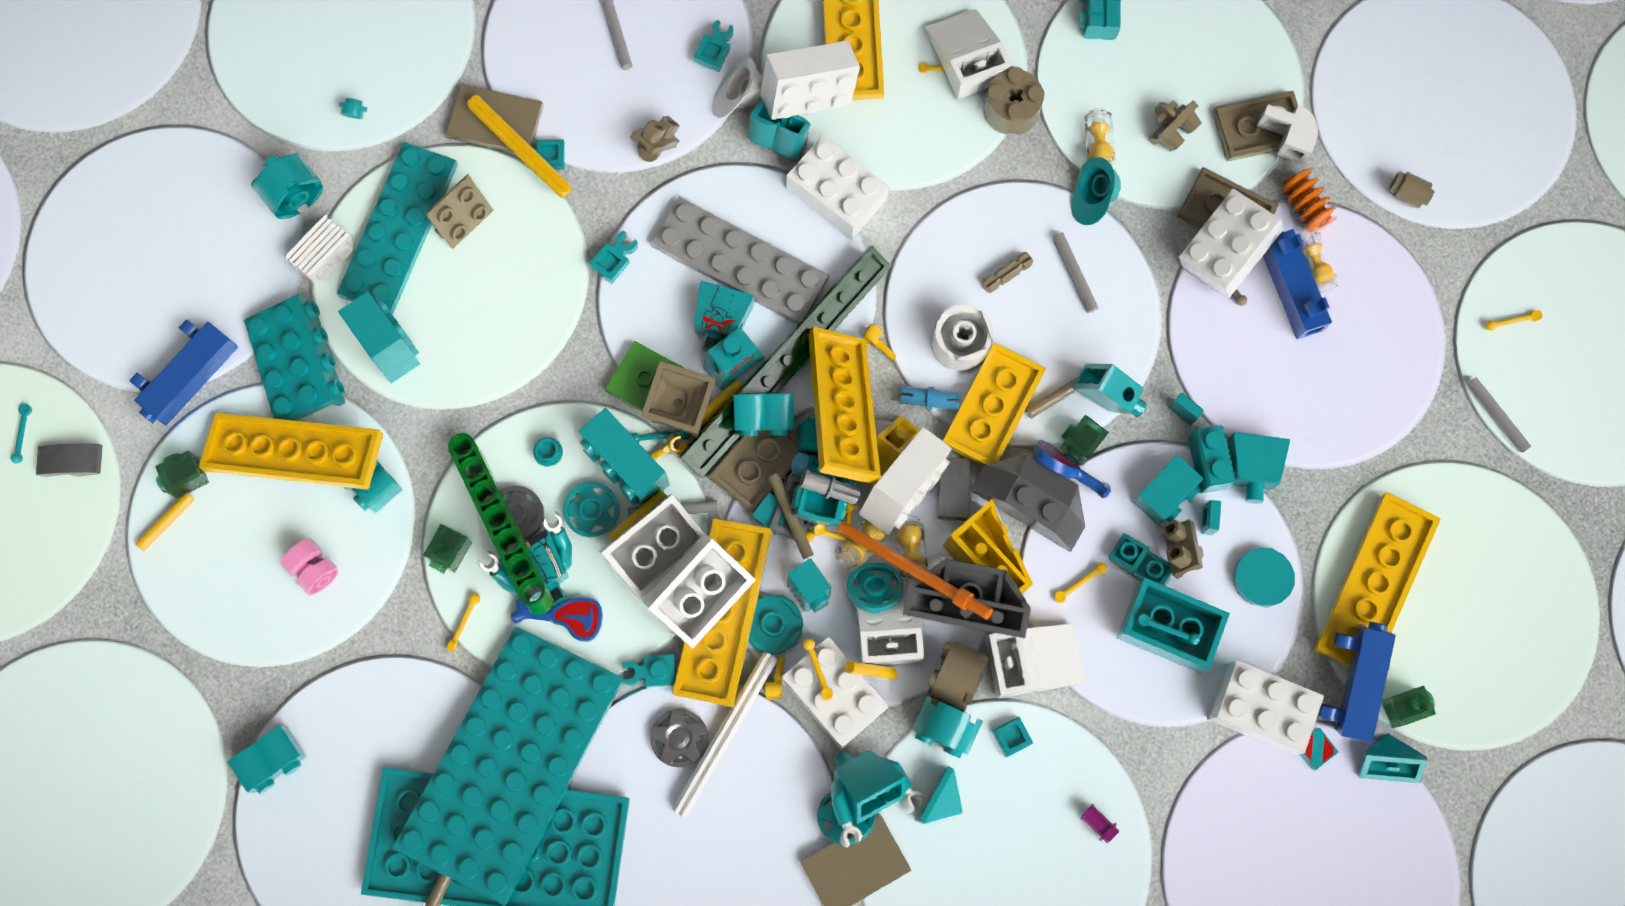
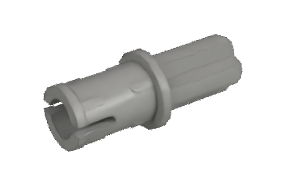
M808 469L804 470L799 483L800 488L822 494L825 499L832 497L855 504L860 496L859 488L837 481L835 476H823Z

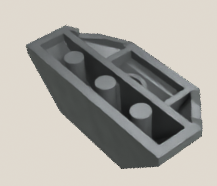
M1030 454L984 465L970 491L988 502L993 499L997 508L1069 552H1072L1086 527L1078 484L1042 465Z
M944 559L928 570L954 587L966 589L974 594L976 600L992 608L993 612L987 620L969 609L963 610L953 604L952 599L918 579L908 584L903 615L1026 638L1031 606L1007 570Z

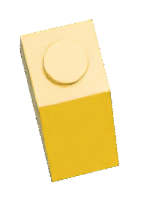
M902 416L898 417L877 436L881 477L920 431Z

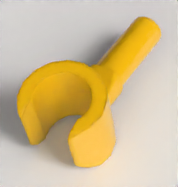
M870 324L863 334V339H866L867 344L879 348L893 361L897 355L879 339L883 333L882 329L874 324Z
M673 433L667 437L666 444L651 453L650 456L656 460L671 451L682 453L687 448V444L681 443L677 447H673L674 441L681 438L679 434Z
M778 657L774 682H765L767 700L779 699L782 696L784 657Z

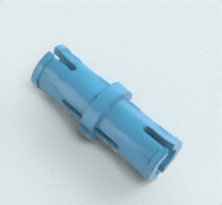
M902 385L901 393L913 395V397L901 395L900 404L926 406V409L932 410V407L958 411L959 402L947 400L959 401L961 392L934 390L935 387L930 386L928 389Z

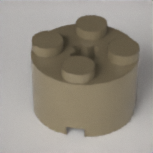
M1012 67L999 73L991 81L984 103L985 118L988 124L997 132L1006 135L1007 133H1016L1018 135L1029 131L1035 125L1044 101L1045 92L1042 85L1035 76L1020 67Z
M948 641L940 657L942 658L940 663L942 665L941 670L934 669L928 683V692L931 693V697L966 712L967 704L970 705L983 677L981 671L984 665L987 666L990 656L957 641L954 643Z

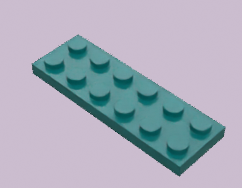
M403 142L336 293L340 298L352 302L369 291L374 300L380 297L392 315L394 314L433 224L425 213L446 194L458 166L455 159Z

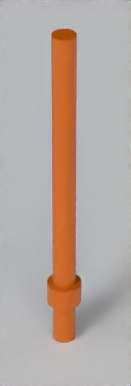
M845 521L838 525V532L949 597L957 607L963 610L969 609L985 620L991 616L993 609L976 600L974 594L966 589L954 587Z

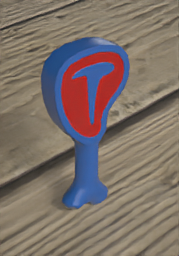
M1040 440L1034 446L1032 454L1042 465L1062 476L1076 479L1095 491L1102 499L1109 496L1111 488L1108 483L1101 482L1080 469L1077 464L1069 460L1056 447L1043 440Z
M518 598L516 600V610L511 613L510 618L516 624L525 619L549 621L555 625L565 627L574 639L581 642H590L596 639L600 633L603 610L600 603L592 598H574L564 601L556 608L550 609L544 614L535 615Z

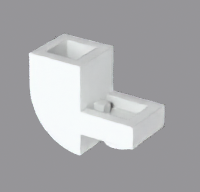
M1268 104L1257 124L1261 128L1283 135L1277 152L1278 156L1304 164L1312 154L1318 136V125L1312 113L1305 107L1298 104L1293 113L1281 106Z

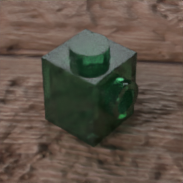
M1084 415L1077 426L1071 423L1063 433L1061 438L1065 441L1060 449L1064 451L1063 454L1069 460L1084 466L1109 431L1087 415Z
M188 450L182 454L176 453L164 458L163 463L155 466L159 475L156 477V482L160 490L177 499L185 492L190 493L209 484L206 473L199 468V457Z
M440 524L423 556L430 561L428 565L430 568L442 574H445L446 570L455 574L473 542L467 536Z
M1424 685L1382 699L1381 702L1392 729L1436 715L1434 709L1435 700Z

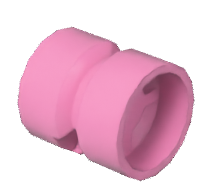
M311 538L304 539L294 545L280 561L281 566L290 576L298 577L297 584L309 596L325 589L339 574L338 567L327 556L322 557L323 551Z

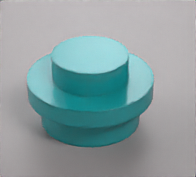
M345 98V102H339L338 105L341 108L340 115L354 119H363L364 113H367L368 108L362 106L363 101L354 98Z
M542 438L535 444L533 456L541 466L552 467L562 459L563 448L560 442L554 438Z

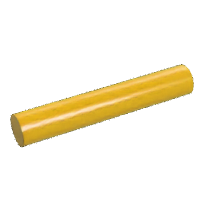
M735 379L707 406L701 427L724 407L733 397V394H736L742 387L738 380Z
M661 489L657 491L614 529L608 537L614 540L667 497V495Z
M185 492L135 545L144 552L195 499Z
M848 661L845 664V671L849 674L894 680L898 676L897 669L854 661Z

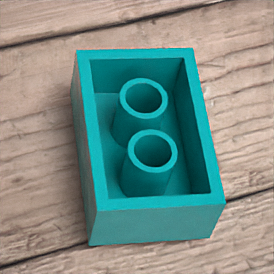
M368 291L337 311L368 356L391 384L420 365L415 357L420 352L380 297L374 300Z
M606 407L578 430L582 438L579 443L584 448V453L593 463L597 460L601 462L599 465L603 469L604 475L613 484L617 481L620 483L619 487L623 491L622 494L633 506L636 503L642 506L660 489L664 491L670 486L666 472Z
M1144 577L1135 587L1116 638L1198 673H1203L1210 670L1230 613ZM1141 614H1147L1150 620L1187 634H1198L1200 642L1197 645H1191L1184 638L1152 626L1141 627L1137 619Z

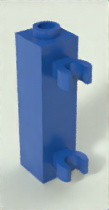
M1292 229L1285 232L1282 231L1265 252L1263 258L1298 340L1323 332L1332 324V320L1328 313L1330 308L1326 297L1321 296L1301 248L1304 245L1301 236Z
M186 319L179 326V329L191 340L151 382L138 372L129 380L142 391L134 401L142 407L139 413L152 424L158 420L167 426L239 348L210 322L207 321L199 330Z
M1369 621L1368 626L1359 624L1356 637L1338 632L1335 634L1333 644L1337 647L1351 649L1353 653L1341 707L1338 708L1322 703L1318 716H1321L1322 719L1337 721L1335 731L1343 737L1373 742L1396 634L1387 630L1388 625Z

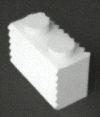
M324 214L284 257L294 268L316 285L320 280L324 281L331 275L333 267L340 259L344 260L351 254L355 243L347 232Z

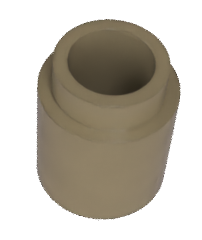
M1399 171L1388 189V192L1394 194V198L1418 209L1422 204L1427 206L1435 193L1431 189L1433 183L1408 171L1406 173Z

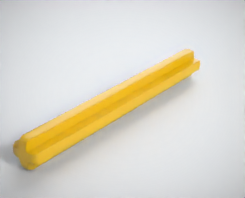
M473 95L467 101L468 108L560 198L566 197L571 192V185L479 95Z

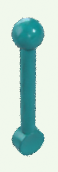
M21 404L18 408L21 418L15 451L10 456L11 462L19 464L23 460L21 449L27 416L32 413V407L28 404Z
M684 431L645 435L631 434L638 443L643 440L667 438L673 433L679 434L683 440H687L691 436L690 433Z
M1141 614L1137 619L1141 627L1152 626L1184 638L1191 645H1197L1200 642L1198 634H1187L1150 620L1147 614Z

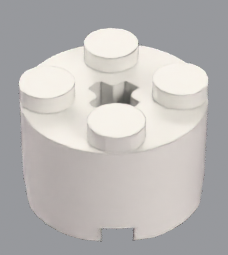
M968 304L954 305L945 310L937 321L932 338V346L936 357L950 370H968L978 366L986 358L993 341L994 328L991 319L982 310L979 311Z

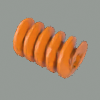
M1312 168L1304 169L1292 175L1283 183L1285 186L1282 189L1284 195H1290L1288 202L1296 204L1293 209L1295 214L1303 213L1299 220L1301 223H1308L1305 227L1307 233L1316 232L1338 218V216L1331 217V214L1336 209L1335 206L1325 207L1330 197H1319L1325 190L1324 187L1315 189L1313 187L1319 181L1318 177L1308 179V176L1313 171Z

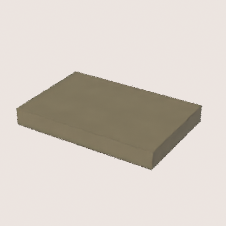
M465 84L460 85L446 132L447 138L514 153L468 108L467 101L473 95H479L532 147L544 107L543 101Z
M1294 90L1213 108L1212 115L1227 162L1278 151L1283 135L1261 128L1257 124L1268 104L1281 106L1288 112L1293 113L1298 106Z
M1202 167L1177 217L1201 229L1232 189H1235L1272 214H1275L1279 205Z
M787 429L788 435H770V430H758V436H742L708 475V478L753 514L768 493H773L768 477L779 473L783 481L790 473L792 459L797 455V436L789 429Z
M881 815L875 818V824L870 834L858 844L849 845V847L845 848L842 845L831 843L800 861L824 906H852L912 871ZM851 833L847 834V839L854 837Z

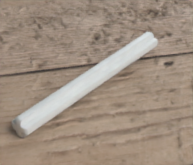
M762 653L737 696L733 708H730L674 804L672 810L678 815L687 817L777 663V658L770 653Z

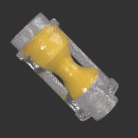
M1093 108L1084 116L1087 160L1093 157H1102L1108 160L1113 167V163L1116 161L1112 113L1106 111L1105 108ZM1107 133H1108V142H1107L1106 139H1105ZM1091 135L1094 137V142H1093V144H1092V140H1091Z
M1313 229L1299 232L1298 234H1300L1304 244L1301 248L1320 294L1338 286L1336 281L1338 275L1334 273L1333 267L1325 262L1321 252L1323 248L1321 232L1313 231Z
M909 516L900 529L894 527L896 552L903 556V547L905 549V558L928 571L924 525L918 517ZM919 545L921 554H919L917 551ZM898 568L899 577H902L907 583L917 579Z
M866 519L856 527V529L880 543L888 537ZM848 537L835 549L836 561L845 570L857 571L873 553L870 550L866 551L865 547Z

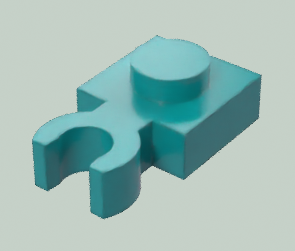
M716 20L712 26L713 36L704 34L693 58L694 63L720 73L731 49L730 44L726 42L732 39L734 28L730 25L726 32H720V20Z
M624 230L617 235L614 247L606 243L589 263V267L611 284L615 282L630 264V260L626 255L634 253L639 246L636 239L630 245L623 244L627 237Z
M674 654L644 656V665L642 666L631 661L623 663L624 669L632 668L635 670V676L632 679H624L625 685L633 686L639 683L640 680H645L646 688L674 686L676 668Z

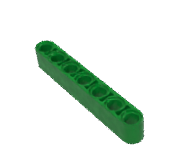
M467 433L456 434L449 441V452L518 597L531 613L541 615L548 612L553 605V596L483 452L471 435ZM470 448L468 452L462 454L465 449ZM482 471L480 475L472 478L475 473ZM493 495L490 500L483 502L487 496ZM505 519L501 525L495 526L497 521ZM517 543L515 548L506 551L509 545ZM529 567L527 573L518 576L523 568ZM541 592V596L537 600L530 601L535 593Z

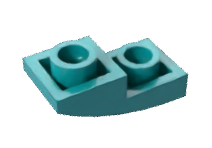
M1123 533L1108 556L1109 560L1139 581L1145 577L1166 586L1172 576L1170 562L1150 552V547Z

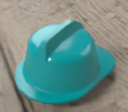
M1093 157L1087 160L1081 168L1072 197L1071 210L1075 220L1082 225L1098 223L1105 216L1110 203L1120 193V177L1108 160L1102 157Z

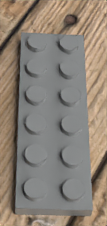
M681 197L678 198L651 243L652 248L730 289L754 295V302L796 324H799L811 311L829 280L828 274Z

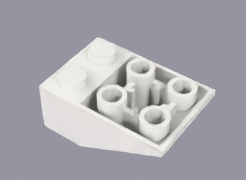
M977 9L925 27L957 99L988 89L995 76L1013 67L1002 41Z
M900 573L904 583L903 595L900 602L891 609L873 614L856 606L861 663L882 666L921 663L924 660L921 620L917 617L903 615L908 584L915 580L912 575ZM857 578L854 580V586L859 585ZM893 579L891 585L899 588L897 581Z
M1074 623L1027 628L1026 638L999 633L989 634L985 638L987 653L990 656L989 663L996 699L1086 683Z

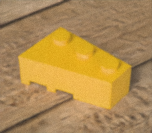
M991 499L954 531L942 546L956 561L1007 570L1021 593L1024 594L1033 585V582L1018 551L1014 550L1007 535L1009 532L1005 524L1002 525L995 510L996 505L993 499Z

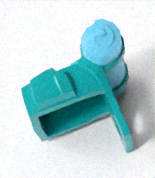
M798 452L794 459H792V474L800 476V479L805 469L823 476H831L830 474L819 472V460L813 454ZM835 476L837 481L852 486L856 485L857 480ZM800 485L795 487L791 508L794 509V516L811 523L837 527L838 523L843 521L848 505L847 502L832 497L825 499L824 495L800 488Z

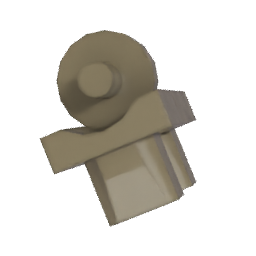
M1192 100L1187 106L1182 104L1179 107L1175 101H1171L1169 104L1159 102L1154 107L1157 117L1153 121L1158 126L1162 122L1164 123L1148 139L1153 145L1161 143L1170 152L1178 149L1185 140L1178 133L1177 129L1181 126L1189 134L1202 124V121L1194 112L1199 105L1195 100Z
M663 116L660 122L649 120L644 128L633 131L630 139L639 142L637 150L642 160L652 162L660 157L661 152L677 147L680 140L674 135L680 125L670 116Z
M1188 519L1181 523L1173 520L1164 524L1161 528L1166 540V554L1170 562L1172 575L1178 579L1189 571L1203 568L1202 558L1204 553L1202 547L1198 544L1194 522Z

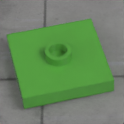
M634 341L605 387V391L642 412L659 361L681 368L684 367Z

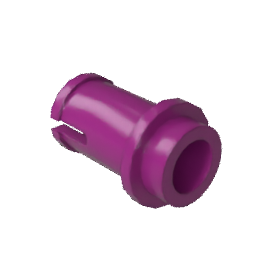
M1094 804L1080 816V819L1100 837V842L1104 840L1108 844L1120 832L1116 827L1117 823H1112Z

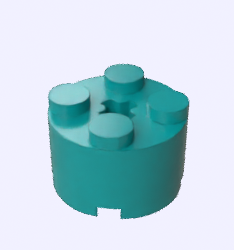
M293 153L281 158L277 155L269 157L263 164L265 168L251 182V187L278 219H289L300 214L297 210L304 204L308 207L312 206L323 192V185L320 183L319 177L299 153Z
M926 695L912 727V730L917 732L915 738L931 746L934 741L945 745L944 752L961 759L963 753L969 755L983 721L977 718L974 724L969 721L971 718L970 714L940 701L935 706L930 703L932 697Z

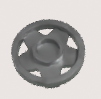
M506 487L501 491L503 495L512 492L510 499L506 502L525 540L529 539L542 525L544 515L543 504L536 493L526 487ZM526 494L530 495L536 503H528L526 501ZM538 517L535 525L532 528L530 521ZM500 519L496 526L501 525L505 519Z
M674 709L662 714L656 720L651 730L650 742L653 752L664 764L672 767H686L699 760L705 752L708 743V733L704 722L698 715L689 710ZM684 715L690 716L697 723L688 724ZM670 717L668 726H659L663 720ZM703 735V743L699 750L695 741ZM655 740L664 744L662 754L658 751ZM679 755H683L688 759V761L673 762Z

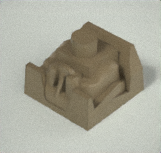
M659 361L641 414L642 419L652 423L658 422L698 437L716 378Z

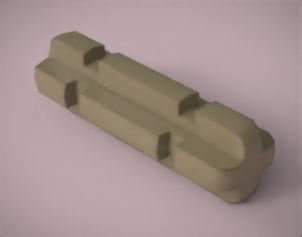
M1022 252L1016 256L1015 260L1012 259L995 270L994 275L989 274L983 278L982 286L988 293L994 292L999 288L998 286H1003L1021 274L1022 270L1025 271L1033 264L1032 257L1027 252Z

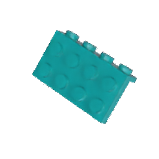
M299 294L244 319L274 419L297 421L332 404L336 406L345 404V389L338 379L335 370L337 364L327 345L328 335L321 326L319 307L313 300Z

